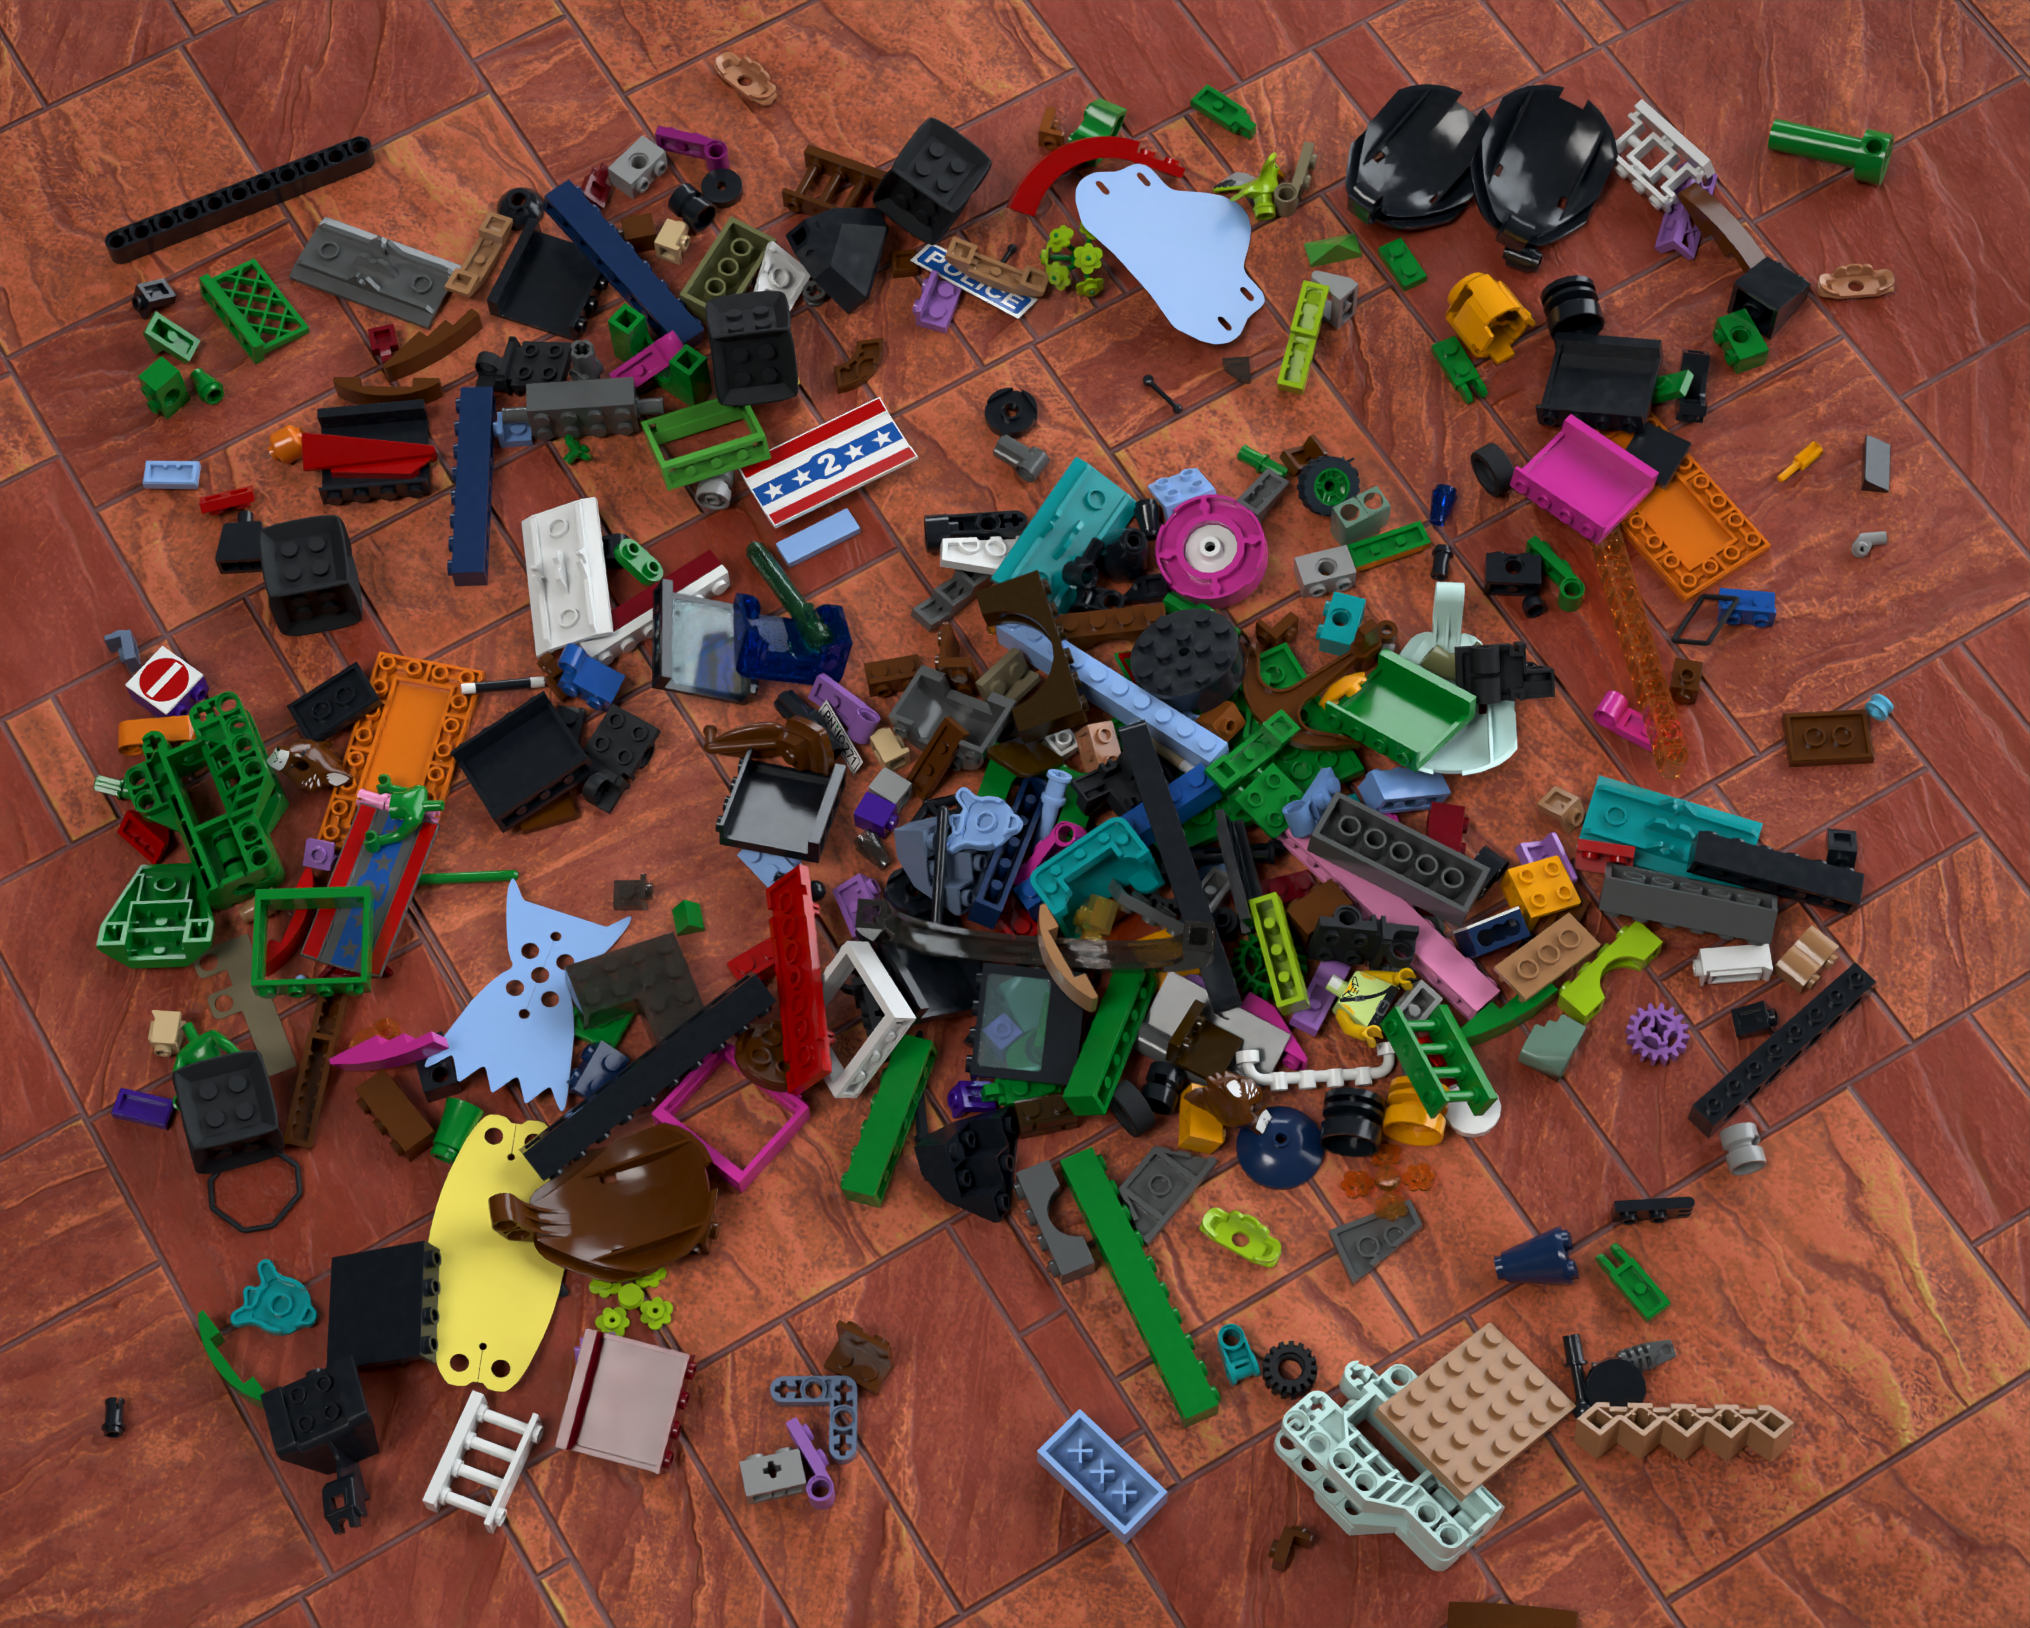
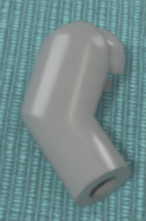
M1886 531L1859 534L1851 547L1853 555L1862 558L1868 554L1872 546L1886 545Z

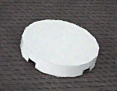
M1457 1086L1456 1088H1454V1089H1452V1090H1450V1091H1458V1090H1460V1089H1459V1087ZM1498 1097L1483 1116H1474L1467 1102L1448 1103V1111L1444 1115L1446 1124L1455 1130L1457 1134L1475 1138L1486 1135L1496 1126L1500 1118L1501 1104Z

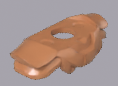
M724 52L715 59L713 68L721 78L750 101L763 106L773 103L777 96L775 92L776 86L770 82L769 74L759 63L751 61L747 56L740 59L732 52ZM740 78H748L752 81V84L742 86L738 83V80Z
M1849 264L1835 268L1833 274H1822L1817 283V293L1821 297L1834 299L1875 297L1893 292L1895 279L1893 273L1888 269L1873 270L1870 264ZM1858 283L1863 286V289L1861 291H1852L1848 285Z

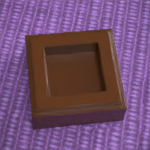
M916 249L890 252L893 278L919 276L918 265L910 261L917 254Z

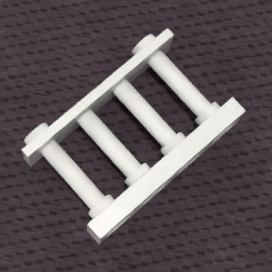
M473 1390L422 1501L427 1509L436 1513L439 1512L441 1505L450 1504L486 1518L484 1525L487 1531L494 1534L496 1527H500L505 1520L507 1502L533 1444L539 1443L543 1435L544 1426H542L543 1423L540 1416L536 1413L532 1414L527 1424L489 1410L484 1394ZM486 1421L523 1435L517 1450L514 1451L477 1437L475 1431L479 1422L483 1423ZM473 1448L510 1462L504 1479L465 1465L462 1459L466 1451ZM462 1476L498 1490L492 1506L490 1507L451 1492L450 1486L454 1477Z

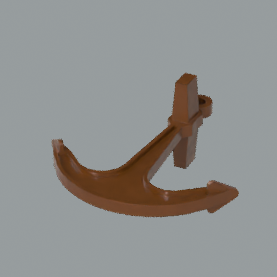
M1371 618L1357 629L1355 640L1351 642L1348 652L1285 689H1275L1263 682L1260 676L1258 644L1256 635H1253L1245 655L1244 667L1246 672L1242 681L1244 699L1252 716L1261 726L1266 720L1282 709L1301 728L1287 743L1293 747L1311 751H1343L1359 748L1361 742L1347 736L1312 730L1302 722L1300 713L1304 706L1351 666L1354 665V669L1357 672H1366L1373 667L1377 653L1381 652L1382 644H1391L1396 640L1398 634L1397 625L1390 620H1383L1377 624ZM1389 630L1391 633L1384 634L1382 631Z

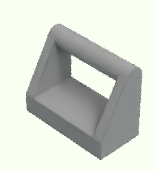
M1322 271L1312 272L1311 282L1330 286L1328 294L1332 296V301H1326L1323 318L1338 330L1356 314L1359 284L1349 277Z

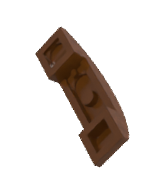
M360 377L333 378L337 395L357 405L424 399L425 404H428L443 397L440 378H413L412 387L363 386Z

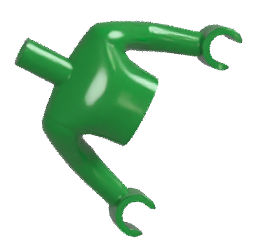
M379 775L378 780L380 784L376 786L378 793L392 794L389 803L391 820H403L404 822L396 831L378 836L375 831H367L365 833L367 841L363 842L365 850L369 853H375L383 845L404 840L420 826L425 812L444 811V801L428 800V791L425 786L402 787L393 785L389 775Z
M188 1022L182 1026V1030L189 1043L178 1052L173 1072L191 1063L221 1056L219 1047L228 1054L239 1052L240 1050L217 1030H209L199 1036L192 1022ZM175 1095L173 1106L180 1110L177 1095Z

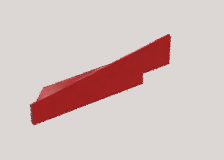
M302 433L304 472L331 469L333 478L413 479L420 474L422 467L430 461L436 462L438 459L435 446Z

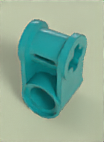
M1235 1324L1223 1326L1219 1330L1216 1345L1230 1385L1234 1386L1237 1384V1381L1253 1375L1255 1377L1261 1376L1257 1360L1249 1347L1241 1327ZM1234 1336L1239 1343L1235 1346H1227L1223 1342V1338Z

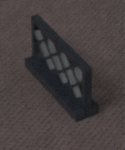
M1223 808L1215 810L1218 826H1215L1241 932L1243 936L1250 933L1254 934L1257 931L1248 900L1263 896L1245 821L1243 819L1232 821Z

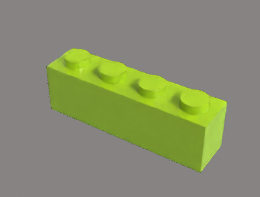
M1276 892L1248 900L1278 1010L1283 1016L1311 1008L1282 900Z

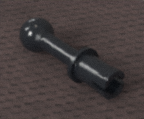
M1572 1334L1562 1338L1567 1362L1564 1364V1368H1571L1576 1402L1574 1403L1576 1407L1572 1414L1577 1420L1579 1416L1592 1406L1585 1394V1377L1583 1372V1366L1588 1365V1361L1584 1360L1580 1334Z

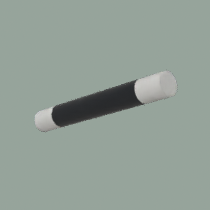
M544 676L461 684V694L545 687Z

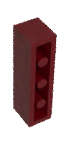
M1432 801L1427 814L1425 836L1465 855L1466 843L1461 842L1462 834H1467L1469 818L1464 817L1465 806ZM1417 907L1416 912L1419 915L1434 917L1433 914Z

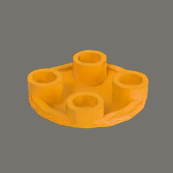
M1365 672L1353 673L1334 682L1322 696L1319 706H1322L1325 710V702L1328 700L1337 705L1339 703L1338 699L1344 694L1347 697H1351L1361 689L1360 685L1367 680Z

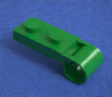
M1534 535L1527 541L1525 553L1541 555V571L1559 587L1558 606L1566 612L1577 611L1581 607L1585 591L1583 582L1573 573L1571 566L1566 560L1560 559L1546 541H1541ZM1566 593H1573L1576 596H1568Z

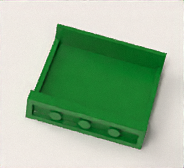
M1384 648L1378 654V666L1366 677L1367 680L1360 685L1361 689L1351 697L1345 696L1337 705L1329 700L1325 702L1324 723L1352 737L1354 740L1360 741L1376 752L1399 763L1401 766L1417 772L1475 717L1477 696Z

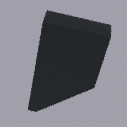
M1162 573L1138 577L1133 582L1132 587L1123 595L1124 606L1163 602V599L1169 593V586Z

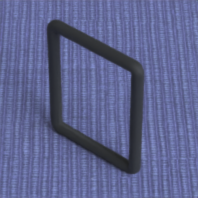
M1717 594L1700 595L1672 636L1671 641L1677 644L1710 645L1738 605L1739 597ZM1704 599L1733 601L1706 641L1678 638Z

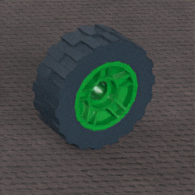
M1319 456L1317 459L1310 460L1306 466L1304 465L1301 469V474L1298 476L1297 484L1298 497L1302 500L1304 507L1309 508V511L1318 515L1331 517L1332 507L1360 493V479L1357 477L1355 468H1352V464L1339 457ZM1326 482L1332 483L1328 491L1325 490Z

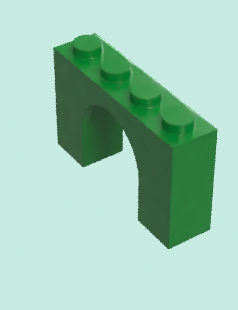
M626 303L608 320L614 355L623 362H626L654 343L649 336L645 316ZM687 344L669 361V366L650 378L651 381L688 406L703 403L712 393L707 357Z
M990 759L977 796H994L1005 801L1011 788L1022 782L1023 778L1017 777ZM1065 764L1055 768L1056 770L1069 773L1072 776V780L1087 774L1086 772L1080 773L1071 770ZM1047 772L1036 775V777L1045 781L1049 779ZM1068 783L1064 795L1066 802L1063 807H1060V815L1056 825L1062 821H1068L1085 829L1089 816H1085L1076 805L1078 794ZM1070 830L1067 834L1068 842L1073 837V830Z

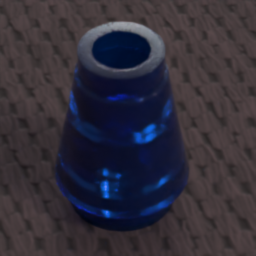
M1437 484L1436 488L1432 490L1429 519L1431 524L1436 526L1445 525L1458 499L1456 495L1457 490L1454 487L1446 484Z

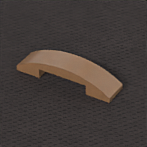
M491 211L488 212L478 229L479 238L461 268L454 269L444 286L446 291L469 298L482 286L503 251L513 225L512 218Z
M954 236L952 237L944 258L965 275L1004 292L1023 296H1043L1049 281L1047 272L1026 265L1023 271L976 252L977 245Z
M1042 904L1039 909L1037 938L1044 964L1059 988L1072 1001L1085 1010L1093 1012L1096 1010L1098 995L1085 973L1077 977L1073 976L1054 942L1057 938L1058 925L1047 905Z

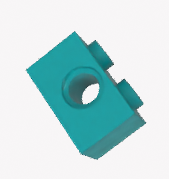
M1334 591L1332 600H1326L1322 616L1326 617L1325 623H1319L1315 639L1320 640L1319 651L1341 656L1350 650L1351 642L1355 640L1357 629L1362 623L1366 599ZM1340 622V623H1343V624H1345V625H1344V626H1337V625H1335V623Z

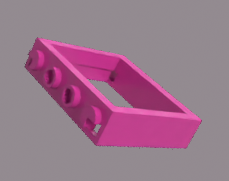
M727 1043L719 1052L715 1054L710 1052L702 1059L704 1061L703 1064L690 1072L653 1111L652 1117L654 1125L665 1122L677 1125L691 1132L705 1145L713 1160L707 1167L742 1194L811 1117L809 1104L802 1099L801 1095L796 1096L788 1094V1092L771 1091L756 1085L792 1113L793 1116L743 1171L673 1117L724 1061L741 1073L734 1059L735 1046Z

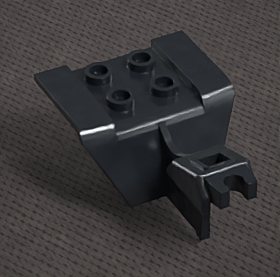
M353 1355L332 1363V1366L325 1369L317 1368L305 1373L306 1377L260 1395L278 1457L283 1461L326 1475L337 1472V1479L326 1483L322 1489L324 1518L336 1535L345 1533L344 1522L346 1520L349 1521L350 1528L361 1527L360 1517L368 1515L364 1501L370 1500V1497L365 1488L359 1461L379 1453L373 1418L367 1407ZM339 1497L344 1498L345 1506L337 1509L335 1499Z

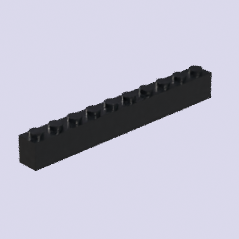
M748 972L525 1144L519 1151L543 1181L548 1178L549 1180L555 1179L564 1171V1165L571 1160L576 1162L588 1152L586 1148L594 1142L599 1144L607 1139L613 1127L617 1124L620 1126L626 1124L634 1117L633 1112L641 1106L645 1108L651 1105L657 1099V1093L664 1088L669 1090L681 1080L679 1076L687 1070L692 1072L700 1067L704 1062L702 1059L710 1052L712 1054L719 1052L727 1045L725 1041L734 1034L739 1036L750 1027L748 1024L756 1017L762 1018L773 1009L771 1005L776 1002L775 998L756 973Z

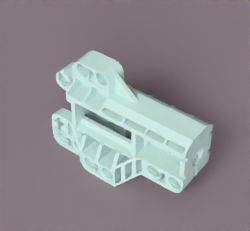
M1352 1361L1345 1367L1339 1383L1340 1390L1349 1401L1340 1408L1326 1393L1322 1391L1310 1392L1284 1415L1281 1424L1282 1429L1274 1440V1450L1314 1491V1498L1317 1504L1349 1536L1395 1533L1430 1569L1438 1572L1444 1571L1490 1531L1499 1520L1505 1507L1483 1485L1460 1502L1373 1415L1380 1405L1418 1377L1409 1367L1403 1364H1395L1381 1376H1378L1368 1365L1365 1367L1362 1364H1358L1359 1361ZM1392 1380H1399L1404 1386H1398ZM1320 1402L1323 1405L1321 1410L1319 1408L1311 1410L1313 1403L1316 1405ZM1366 1419L1421 1475L1410 1483L1355 1427ZM1288 1437L1296 1448L1293 1450L1283 1448L1280 1444V1439ZM1356 1445H1357L1367 1456H1365V1455L1356 1447ZM1308 1458L1317 1470L1312 1472L1305 1470L1302 1467L1301 1461ZM1374 1463L1386 1474V1476L1374 1465ZM1365 1485L1369 1491H1361L1360 1488ZM1330 1486L1335 1489L1336 1493H1328L1323 1487ZM1435 1488L1436 1491L1430 1496L1429 1493ZM1345 1508H1353L1358 1515H1350ZM1457 1510L1458 1513L1452 1518L1451 1515Z

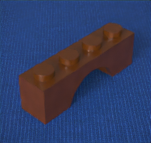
M1164 603L1060 614V617L1055 618L1057 625L1062 624L1067 637L1066 641L1086 652L1093 644L1106 639L1125 638L1136 642L1137 638L1159 617L1166 615Z

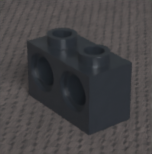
M443 1031L436 1033L444 1037ZM448 1056L429 1067H425L428 1058L415 1062L428 1103L462 1093L451 1058L453 1056ZM442 1075L448 1076L444 1082H435Z

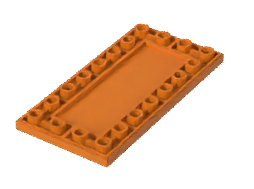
M1650 410L1647 422L1668 431ZM1594 429L1624 450L1636 433ZM1689 453L1681 463L1666 490L1654 485L1653 490L1616 526L1684 605L1768 552L1771 548V544Z
M379 651L369 681L383 704L355 722L341 765L343 771L353 775L354 778L340 787H334L317 839L334 842V852H341L359 807L356 805V799H362L357 797L359 790L366 789L367 791L378 793L376 786L380 784L378 777L381 774L389 775L393 785L402 787L425 786L428 791V800H443L445 806L458 765L450 752L465 742L480 693L462 695L461 684L484 682L485 672ZM440 811V816L435 815V817L439 818L438 823L440 822L443 811Z

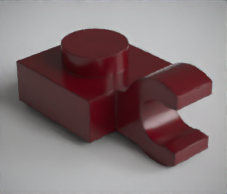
M601 163L599 170L594 167L591 173L585 176L581 186L587 200L591 204H595L600 210L604 208L611 189L605 183L609 175V167Z
M394 324L368 329L373 356L381 355L382 364H384L392 357V352L399 350Z

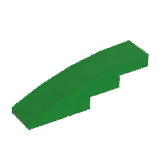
M1550 983L1526 1002L1521 1003L1518 1000L1519 996L1516 995L1501 1009L1493 1002H1490L1460 1029L1470 1047L1482 1044L1511 1031L1533 1018L1555 1001L1558 989Z

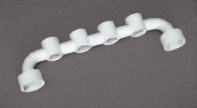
M1390 1042L1378 1043L1376 1046L1377 1056L1384 1058L1382 1065L1379 1067L1336 1068L1320 1071L1304 1070L1261 1074L1257 1072L1254 1064L1260 1063L1259 1050H1243L1236 1052V1064L1243 1065L1245 1075L1256 1084L1270 1085L1271 1092L1288 1090V1084H1298L1299 1090L1315 1089L1316 1082H1327V1088L1344 1087V1081L1355 1080V1086L1362 1087L1373 1085L1372 1079L1382 1078L1389 1074L1394 1066L1396 1054Z

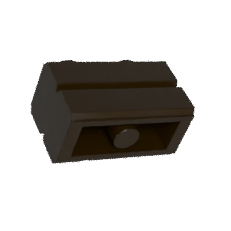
M1064 1091L1014 1101L1015 1116L1018 1121L1021 1139L1059 1132L1062 1129L1078 1128V1116L1073 1114L1063 1099Z

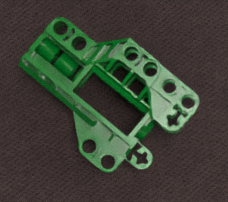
M230 691L220 693L191 708L189 719L196 734V739L184 742L180 746L173 748L161 732L150 731L142 738V750L146 761L129 768L124 776L125 785L132 803L143 819L147 822L158 823L180 833L206 900L213 909L220 910L229 909L236 902L240 904L255 896V889H269L271 887L274 889L283 883L286 876L285 870L270 833L290 805L277 771L267 763L269 755L253 717L245 710L237 694ZM230 699L236 701L234 709L227 712L222 710L225 701ZM213 707H215V708L217 709V711L219 712L220 715H218V716L215 715V711L213 710ZM205 712L207 714L206 720L202 722L200 714ZM237 723H244V724H245V725L242 726V727H235V726H234V725L237 724ZM251 746L249 751L244 750L245 747ZM208 766L227 813L200 824L182 777ZM240 777V782L232 787L230 779ZM145 779L143 784L136 786L139 780ZM154 802V805L150 809L145 810V807L149 803Z

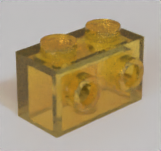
M1091 894L1084 900L1083 905L1076 909L1072 924L1076 925L1074 933L1081 935L1080 940L1087 943L1096 944L1097 941L1102 942L1110 935L1119 902Z

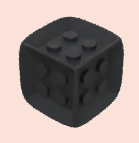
M929 117L916 130L897 156L892 168L880 181L873 194V203L884 215L907 232L927 244L935 245L958 218L969 201L971 194L981 185L991 168L992 161L978 146L955 129L936 118Z
M757 291L726 295L709 300L706 303L705 311L718 402L724 406H747L778 402L797 396L799 390L794 341L790 328V310L786 295L780 291Z
M319 515L277 523L260 530L259 551L264 583L269 596L271 612L278 629L283 635L302 636L348 627L362 620L363 606L357 568L352 556V546L346 527L339 516Z
M247 1050L225 1054L191 1063L173 1072L172 1081L196 1173L211 1174L232 1170L277 1156L274 1153L275 1151L283 1152V1135L278 1127L275 1100L260 1051Z

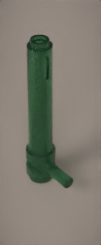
M759 541L751 542L746 547L747 558L796 623L799 634L805 638L806 643L811 649L817 652L828 650L834 642L832 630L825 624L820 614L815 612L814 605L810 602L807 603L765 544Z

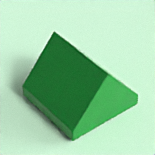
M683 900L672 909L677 936L705 931L699 903Z

